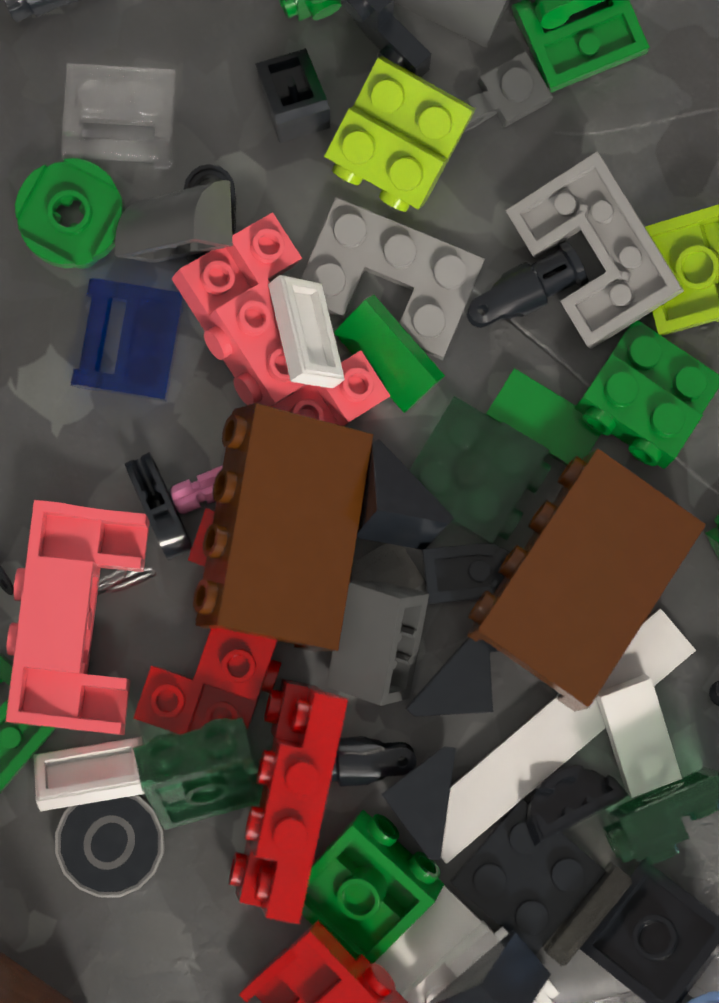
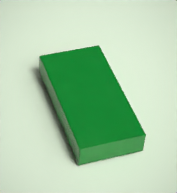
M374 294L365 299L334 331V334L353 355L360 350L363 352L390 394V398L403 413L416 405L445 377L443 372Z
M515 368L485 415L566 466L576 455L581 459L587 456L601 435L584 422L583 414L574 409L576 405Z

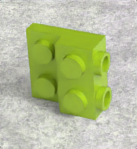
M380 56L377 58L354 105L348 109L324 157L335 163L332 172L341 179L354 185H360L364 179L382 189L378 197L387 205L406 212L409 206L419 210L427 202L476 108L391 60Z
M719 204L645 226L684 290L681 294L653 310L658 335L664 336L713 321L719 322Z

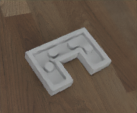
M598 151L505 210L532 256L536 259L579 231L583 232L606 272L560 302L585 344L590 349L684 292Z
M336 197L301 279L322 283L328 312L342 319L346 316L364 271L413 290L400 325L426 354L443 360L485 259Z

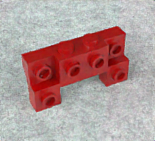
M205 508L188 558L189 562L204 567L207 557L203 553V541L208 527L213 524L215 512L213 510ZM211 628L194 679L154 665L150 667L133 719L240 753L261 692L270 693L277 681L282 663L273 660L279 641L221 628Z
M283 678L280 690L271 689L268 696L264 722L272 723L271 733L274 736L271 751L263 750L257 773V783L264 785L259 807L253 805L250 807L244 838L247 839L244 853L235 852L229 874V885L237 886L235 893L239 903L261 907L265 918L299 924L348 699L321 690L316 685Z
M316 921L287 949L284 948L239 993V996L246 1003L254 995L262 1003H408L395 989L392 977L382 966L377 963L371 964L363 954L354 959L319 921Z

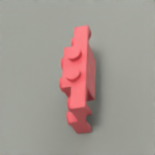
M273 212L232 235L233 246L206 253L180 268L171 278L204 329V339L210 352L217 359L224 360L233 374L234 387L245 404L258 403L345 426L390 397V394L361 350L341 362L345 380L334 388L290 381L268 284L272 279L293 268L302 257Z
M34 500L25 568L17 569L14 581V600L21 601L18 623L12 622L10 624L7 636V655L14 656L6 722L106 734H125L131 680L127 678L89 675L88 668L101 568L144 572L150 525L146 514Z

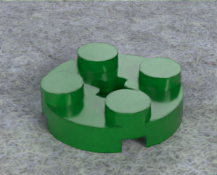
M69 158L63 159L64 162H55L49 166L45 164L35 169L25 179L19 189L15 202L18 229L28 248L44 262L60 268H89L95 265L98 260L108 255L115 247L117 225L125 210L124 201L112 178L94 163L83 159ZM74 200L82 203L79 209L80 213L84 216L79 224L73 222L69 227L61 226L62 217L56 212L60 204L69 207Z

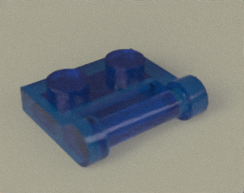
M89 279L86 295L91 297L84 342L79 369H73L70 385L86 390L105 391L167 402L184 298L180 292L104 279ZM112 302L126 303L115 371L114 374L100 372Z

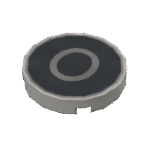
M142 795L69 806L64 811L55 832V855L63 874L79 890L96 897H122L140 889L157 872L165 853L164 829L157 810Z

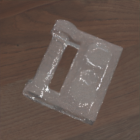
M67 63L61 147L62 162H64L63 159L69 158L152 162L154 168L171 169L177 77L175 70ZM82 123L155 127L154 141L82 137Z

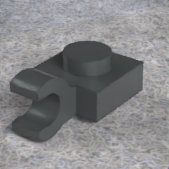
M526 51L479 77L478 84L483 93L475 94L463 100V102L476 108L464 132L475 128L496 114L505 128L551 102L553 95Z

